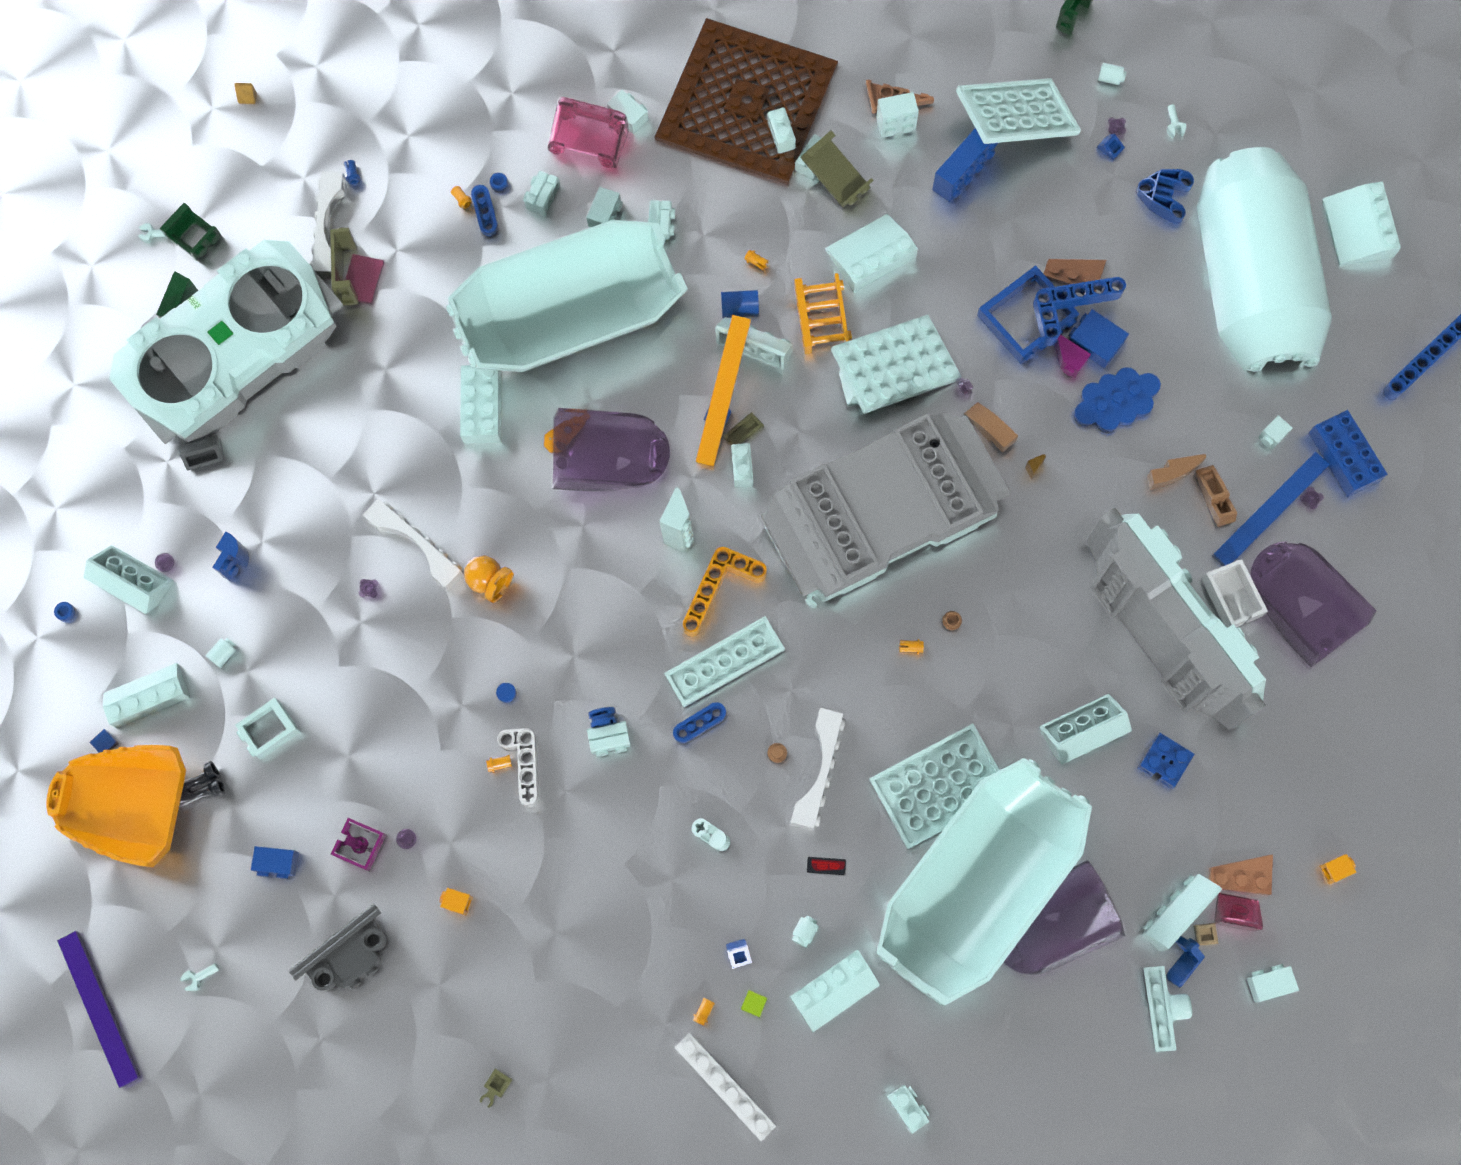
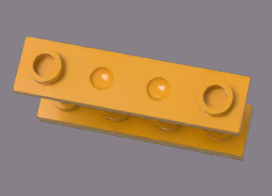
M835 273L833 283L810 286L803 284L802 278L794 279L804 354L812 353V347L815 344L852 340L851 330H847L841 291H844V284L842 279L839 280V274ZM836 290L837 299L812 303L805 301L807 293ZM838 307L840 316L812 320L807 315V312H810V310ZM841 324L842 333L817 337L810 334V329H813V327Z

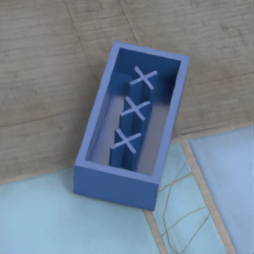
M975 128L936 171L932 190L948 202L953 198L956 199L962 192L963 186H968L973 179V175L983 169L986 160L993 158L996 153L994 150L998 143L984 144Z
M1348 410L1315 425L1308 433L1322 457L1330 464L1328 467L1347 498L1381 482L1388 475Z

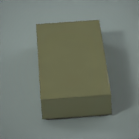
M751 412L723 436L730 445L744 444L763 429L764 425Z

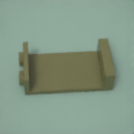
M830 130L800 158L842 207H845L847 204L851 206L858 200L857 195L860 192L863 195L871 188L869 184L874 180L872 178L867 182L832 142L836 135Z
M349 228L331 229V288L343 306L359 304L358 296L351 281L343 280V251L357 250V245Z

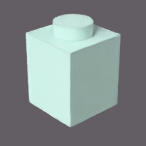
M1278 415L1263 430L1259 438L1265 446L1274 449L1293 427Z

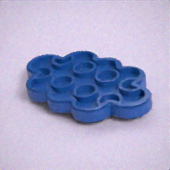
M1128 367L1121 368L1116 375L1105 374L1098 383H1089L1083 388L1081 392L1083 402L1077 405L1074 411V418L1082 426L1095 424L1103 432H1112L1117 429L1119 424L1130 425L1137 416H1147L1151 412L1154 405L1152 397L1157 395L1160 390V380L1151 373L1139 376L1136 370Z

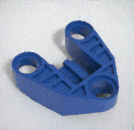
M1161 169L1141 180L1137 186L1136 193L1150 211L1170 223L1179 224L1183 221L1186 211L1182 204L1172 199L1174 190L1180 192L1190 191L1194 184V178L1186 170ZM1181 180H1188L1190 185L1186 186ZM1147 186L1150 190L1141 191L1140 187ZM1173 211H1178L1181 214V217H1176L1173 214Z

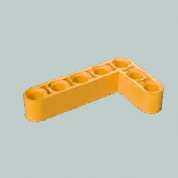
M717 548L683 620V628L686 635L694 637L700 633L727 571L750 581L760 583L767 576L765 564L729 548ZM725 554L728 558L725 561H720L718 556ZM741 561L746 565L743 568H737L735 564ZM761 569L763 573L757 576L753 574V571ZM713 571H718L720 576L712 578L710 574ZM706 588H710L713 591L710 595L702 593ZM698 605L705 607L704 611L700 613L694 609ZM693 622L697 624V627L694 630H689L687 625Z

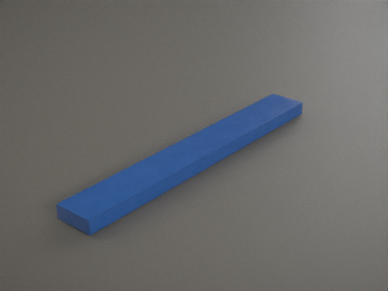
M1315 452L1212 556L1222 566L1233 563L1330 464Z

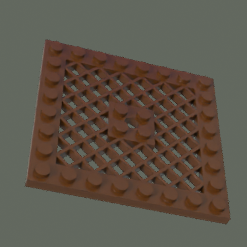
M706 18L655 134V140L789 185L795 171V162L805 147L837 69L838 61ZM724 46L726 51L718 53L717 48ZM741 51L743 56L735 59L733 54ZM729 56L731 61L724 64L722 59ZM757 57L759 62L751 64L750 59ZM718 61L720 66L712 68L710 63ZM746 61L748 66L740 69L738 64ZM774 62L776 67L768 70L766 65ZM734 66L736 71L729 74L727 69ZM762 67L764 72L756 74L755 69ZM790 68L792 73L785 75L782 70ZM723 71L725 76L717 79L715 74ZM751 71L753 77L745 79L743 74ZM779 72L781 77L773 80L771 75ZM807 73L809 78L801 81L799 76ZM712 76L713 81L706 83L704 78ZM768 77L770 82L762 85L760 79ZM796 78L798 83L790 86L788 80ZM728 81L730 86L722 89L720 84ZM784 82L786 88L778 90L776 85ZM810 84L808 90H806L805 85ZM717 86L719 91L711 93L709 88ZM773 87L775 92L770 94V89L768 88ZM801 88L803 93L795 96L793 90ZM705 90L707 95L699 98L697 93ZM730 92V95L727 99L725 94ZM790 93L791 98L783 100L781 95ZM694 95L696 100L691 102V99ZM722 96L724 101L716 104L714 98ZM778 97L780 102L772 105L770 100ZM744 98H750L752 101L750 103H744L742 100ZM803 99V102L800 106L798 101ZM711 101L712 106L704 108L702 103ZM795 103L797 108L789 111L787 105ZM699 105L701 110L693 113L691 108ZM722 107H724L725 112L723 114H721L719 110ZM783 107L786 110L796 139L795 149L770 156L768 151L776 148L768 125V120L765 119L764 115L769 111ZM716 111L718 116L710 119L708 113ZM797 114L796 119L794 121L792 116ZM704 115L706 121L698 124L696 118ZM732 116L734 121L726 124L724 119ZM759 117H760L761 120H762V122L759 123V124L754 125L753 122H756V123H757L758 120H759ZM692 120L694 126L686 128L684 123ZM721 121L723 126L715 129L713 124ZM749 122L751 127L743 130L741 124ZM709 126L711 131L703 134L701 128ZM737 126L739 132L731 135L729 129ZM765 127L767 133L759 135L757 130ZM726 131L728 136L720 139L718 134ZM754 132L756 137L748 140L746 135ZM742 137L744 142L736 145L734 140ZM771 138L773 143L765 146L763 140ZM759 142L761 148L753 151L751 145Z

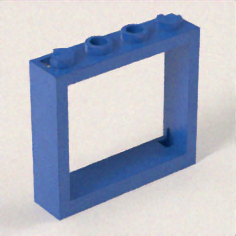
M1036 265L982 305L977 313L981 321L1020 364L1025 360L1032 359L1036 351L1039 349L1042 351L1047 346L1042 343L1041 337H1039L1022 349L991 313L1034 281L1042 289L1055 287ZM1057 296L1059 299H1065L1063 296ZM1074 307L1061 309L1067 315V317L1059 322L1061 335L1065 329H1071L1078 322L1077 319L1080 313ZM1047 333L1050 337L1055 336L1053 333Z

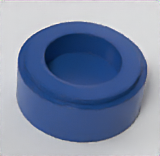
M503 173L493 174L490 177L491 188L496 192L504 191L508 187L506 175Z
M60 602L54 608V615L60 621L67 622L74 617L75 608L68 602Z
M502 683L498 686L496 695L501 702L510 703L516 698L517 692L512 684Z

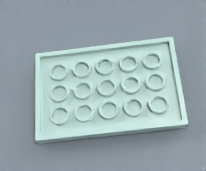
M1052 78L961 85L957 87L956 92L984 144L1079 135L1081 131Z
M929 315L835 345L831 349L864 414L954 383L962 377Z
M971 724L869 778V781L908 850L942 832L980 781L1000 770L974 724Z

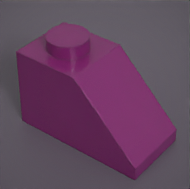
M1060 334L1055 344L1059 366L1066 375L1076 378L1088 362L1091 354Z

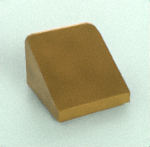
M234 83L239 104L256 103L257 92L252 83Z
M1045 454L1028 460L1025 468L1031 479L1046 458Z

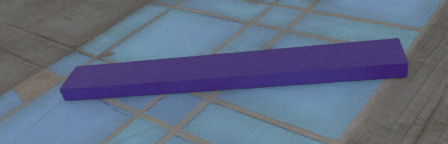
M74 931L57 940L118 1087L122 1088L139 1079L140 1076L79 932Z

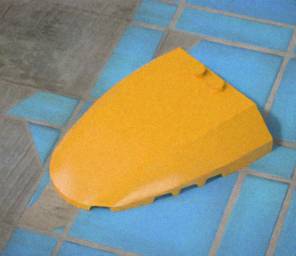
M134 745V747L103 750L100 753H90L68 762L69 765L63 771H57L49 785L46 808L48 815L53 818L56 824L54 827L63 835L82 844L83 847L96 851L98 854L108 856L111 859L151 868L170 851L186 775V768L177 747Z

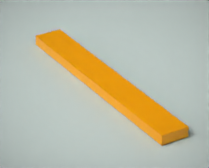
M732 315L696 458L698 463L715 466L751 319Z

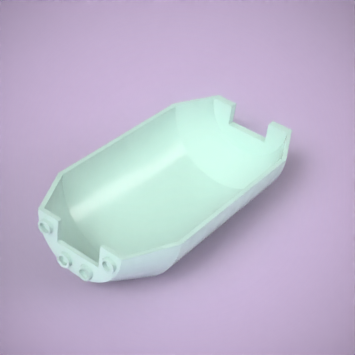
M1254 147L1230 153V157L1226 159L1219 158L1210 165L1197 204L1219 336L1243 370L1255 372L1261 370L1268 361L1280 363L1290 359L1299 361V365L1315 366L1320 361L1332 321V315L1307 186L1279 152L1276 153L1272 148Z
M611 220L479 267L448 297L449 305H446L449 316H452L456 327L453 329L454 335L457 340H461V351L464 357L468 356L471 367L524 372L657 322L688 290L681 273L675 274L663 247L665 237L659 224Z
M1023 758L980 781L887 905L877 955L910 984L942 1006L949 1004L991 980L1084 853L1092 810L1090 801L1082 795L1078 797L1075 794L1072 798V794L1067 789L1058 788L1050 777L1040 775V766L1031 759L1028 761Z

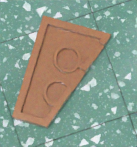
M1048 259L1043 274L1050 281L1062 285L1100 280L1107 260Z
M1273 854L1209 868V880L1226 891L1272 895Z

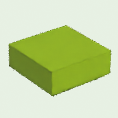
M748 990L741 1010L760 1018L767 998Z

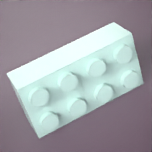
M471 365L461 366L460 437L464 444L501 442V370L477 369L471 367Z

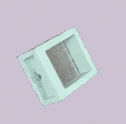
M273 698L235 725L238 729L236 733L242 741H246L249 745L247 747L249 753L253 757L256 756L260 759H263L300 733V730L282 703L276 698Z

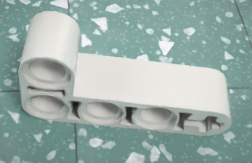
M526 728L503 730L497 737L499 745L504 750H517L519 799L524 806L529 808L535 807L539 802L537 738L532 730ZM525 735L532 736L529 743L522 742V738ZM506 736H511V743L504 745L503 739ZM526 754H532V760L524 763L523 757ZM532 773V781L524 782V776ZM526 788H530V794L534 796V798H530V802L525 799V797H528V790Z

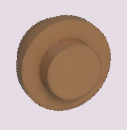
M949 611L943 616L942 622L946 629L957 630L962 624V618L959 613Z
M780 743L772 744L768 748V758L774 763L783 762L787 757L786 747Z

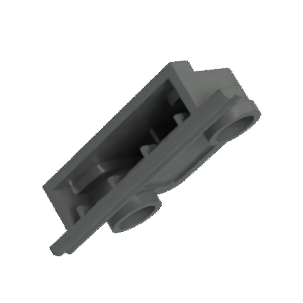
M373 903L292 967L289 973L294 980H298L307 973L312 985L317 990H331L335 986L344 989L351 988L352 990L362 983L361 979L366 975L368 977L373 975L381 963V956L377 951L385 947L386 936L374 920L381 914V911Z

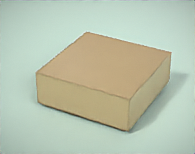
M1215 923L1193 925L1195 939L1200 946L1219 944Z

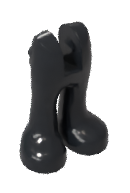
M212 761L204 764L201 774L184 781L179 808L209 795L218 797L225 794L224 784L222 780L218 779L221 777L220 773ZM212 781L210 784H207L206 786L191 792V789H193L194 787Z

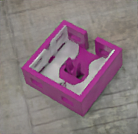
M347 818L341 831L347 837L344 842L337 839L331 855L370 872L387 835Z

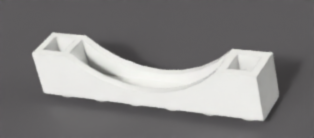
M321 171V178H318L319 195H316L318 209L314 214L316 228H313L315 240L311 246L313 261H310V265L321 279H331V248L328 240V227L333 211L346 194L347 181L343 172Z
M377 499L363 514L364 518L379 532L398 534L417 544L427 556L431 576L449 592L464 576L461 572L462 567L456 561H449L447 559L448 555L441 548L437 550L433 547L435 543L427 536L423 538L420 535L421 531L415 525L410 527L406 523L407 519L401 513H394L392 511L394 508L387 501L383 503L380 499Z
M820 708L815 731L822 748L821 770L810 791L796 802L791 825L813 831L815 826L819 827L822 816L818 814L819 808L824 807L826 796L823 795L824 788H829L831 776H828L829 768L834 769L836 758L833 757L834 749H839L841 741L840 738H837L838 733L843 731L846 720L842 719L843 713Z
M691 1033L674 1047L760 1141L776 1127L774 1122L741 1089Z

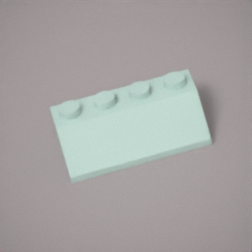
M724 317L715 328L717 344L725 346L732 318ZM750 325L743 354L784 370L793 352V344L786 339H778L769 332L763 333Z
M676 487L659 522L664 544L685 553L686 549L690 548L694 541L692 537V521H690V515L681 491Z
M113 545L86 560L83 576L84 579L145 614L160 604L174 582L173 579Z
M175 663L105 692L103 709L109 725L118 729L190 699V695L178 663Z
M1110 694L1104 695L1039 726L1052 754L1061 764L1069 762L1132 731L1127 712Z
M1200 874L1194 877L1190 875L1183 882L1185 887L1181 891L1176 890L1170 897L1172 901L1167 906L1164 904L1156 912L1158 917L1154 921L1150 919L1144 925L1143 929L1145 931L1141 935L1160 952L1168 950L1222 890L1220 886Z
M856 950L791 995L790 999L812 1032H814L880 986L860 952Z

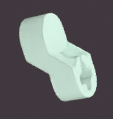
M697 819L693 823L692 832L697 837L718 851L728 849L730 838L724 832L704 819Z

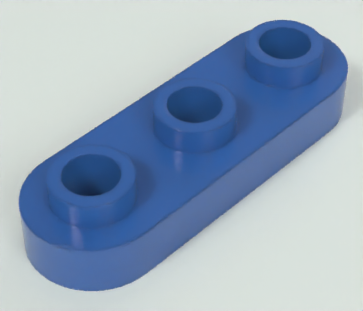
M477 185L471 190V197L478 224L483 235L493 236L498 231V223L490 193L486 186Z
M714 702L677 724L673 729L674 739L681 744L688 743L722 722L726 717L724 705ZM716 710L720 712V715L717 717L713 715V712ZM697 721H703V726L698 727L696 725ZM681 731L687 732L685 737H681L679 734Z

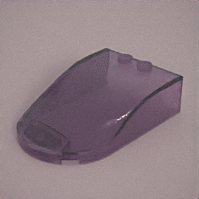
M558 408L553 417L552 489L605 491L640 488L656 481L668 465L670 457L668 439L664 431H661L655 422L646 416L634 413Z
M1287 542L1275 543L1261 551L1253 562L1250 576L1268 610L1267 615L1284 639L1310 667H1313L1370 624L1377 611L1318 551L1308 545Z

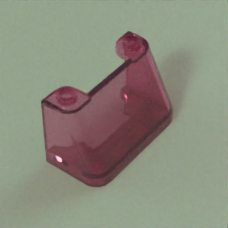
M560 97L555 109L547 145L548 151L558 155L564 153L565 149L598 157L601 165L606 168H617L629 133L627 116L617 110L567 97Z

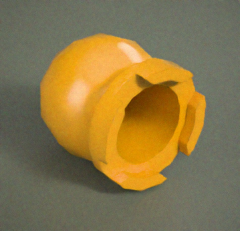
M486 555L471 559L464 569L465 582L471 590L485 593V599L492 603L497 602L503 596L500 594L505 586H510L514 576L511 569L506 566L501 568L495 559Z

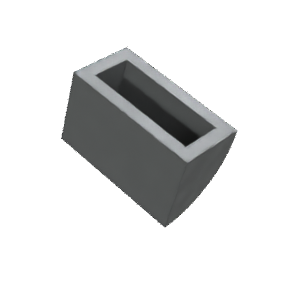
M218 435L181 445L180 457L187 471L224 460Z

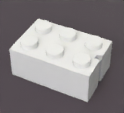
M1242 559L1210 571L1202 577L1201 580L1222 623L1227 628L1233 624L1236 627L1241 626L1244 623L1261 618L1268 612Z

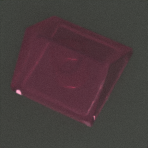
M1219 893L1217 895L1214 923L1216 925L1254 932L1262 930L1263 922L1259 900Z

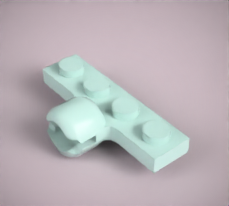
M1164 966L1143 968L1155 1052L1177 1050L1173 1022L1192 1017L1191 999L1187 994H1169Z

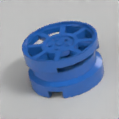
M604 707L590 711L588 716L592 721L590 723L591 728L618 723L617 718H615V707Z

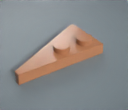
M866 80L865 83L872 114L877 113L878 99L911 93L908 89L892 87L884 83L883 85L871 83L872 80ZM914 93L917 106L934 103L933 96L921 93V95Z

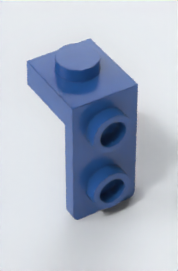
M1182 936L1177 939L1176 943L1184 953L1166 974V980L1179 988L1183 986L1205 958L1198 948L1200 945L1192 938L1187 940Z

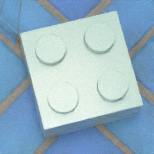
M914 92L878 99L876 119L881 136H893L896 133H909L916 130L919 111Z

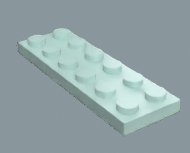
M766 616L664 674L684 708L785 651V648Z

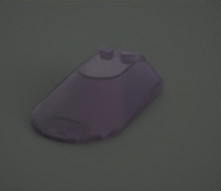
M1088 860L1073 867L1005 959L1004 963L1008 967L1028 975L1047 973L1125 937L1122 920L1108 890Z

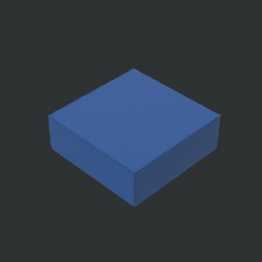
M103 729L89 742L99 753L103 752V750H112L119 744L106 729Z

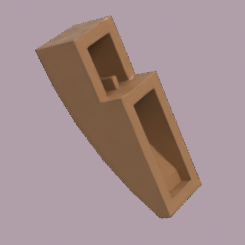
M979 402L964 413V416L968 417L973 426L988 441L991 440L1002 453L1017 441L1018 435L997 415Z
M1206 454L1169 459L1164 468L1150 470L1147 475L1150 490L1168 486L1185 478L1206 459Z
M1214 465L1196 470L1195 474L1201 492L1217 527L1235 522L1237 511L1230 501V493Z

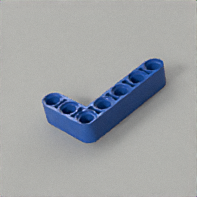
M1112 277L1039 290L1033 301V308L1042 343L1046 346H1053L1057 343L1061 329L1056 310L1118 300L1126 288L1125 280L1120 277ZM1057 296H1063L1065 299H1059ZM1039 299H1045L1046 302H1041ZM1043 316H1049L1051 319L1047 320ZM1047 333H1053L1055 336L1050 337Z

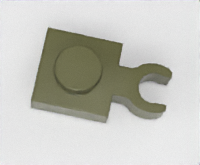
M495 1068L484 1085L488 1092L481 1096L480 1103L483 1102L484 1098L488 1097L490 1104L487 1107H492L495 1102V1096L497 1095L502 1098L513 1079Z

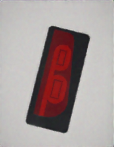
M808 857L807 873L845 875V859Z

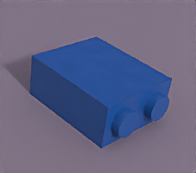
M1092 309L1088 314L1084 313L1079 320L1081 324L1078 328L1074 327L1068 336L1071 342L1091 354L1089 359L1105 369L1125 343L1129 333Z

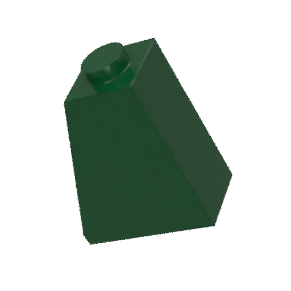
M174 271L156 315L162 318L186 300L188 302L192 301L195 298L193 295L199 290L189 278Z

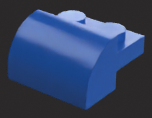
M225 531L216 546L221 554L212 568L223 578L230 581L238 573L239 565L247 568L249 554L247 549L232 534Z

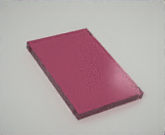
M352 255L345 280L351 281L358 296V302L372 304L384 260Z

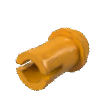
M455 186L451 189L450 193L458 201L459 207L467 209L471 206V197L467 196L460 186Z
M749 250L744 258L746 263H751L763 271L769 260L756 254L755 250Z
M917 639V641H899V652L923 653L924 642L920 641V639Z
M510 755L494 759L491 757L490 760H486L489 772L495 773V770L512 767Z
M703 998L697 1013L693 1014V1021L704 1026L705 1022L708 1023L707 1018L715 1003Z

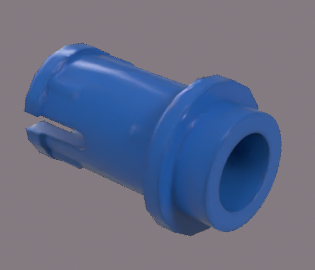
M354 160L345 161L346 181L351 185L359 183L360 175L357 174L356 162Z

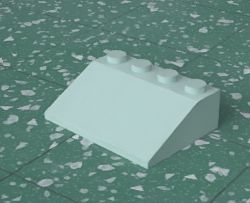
M1383 181L1364 184L1322 199L1339 266L1394 258L1401 249Z
M886 214L826 247L825 250L852 291L856 292L915 259L918 248L908 233Z

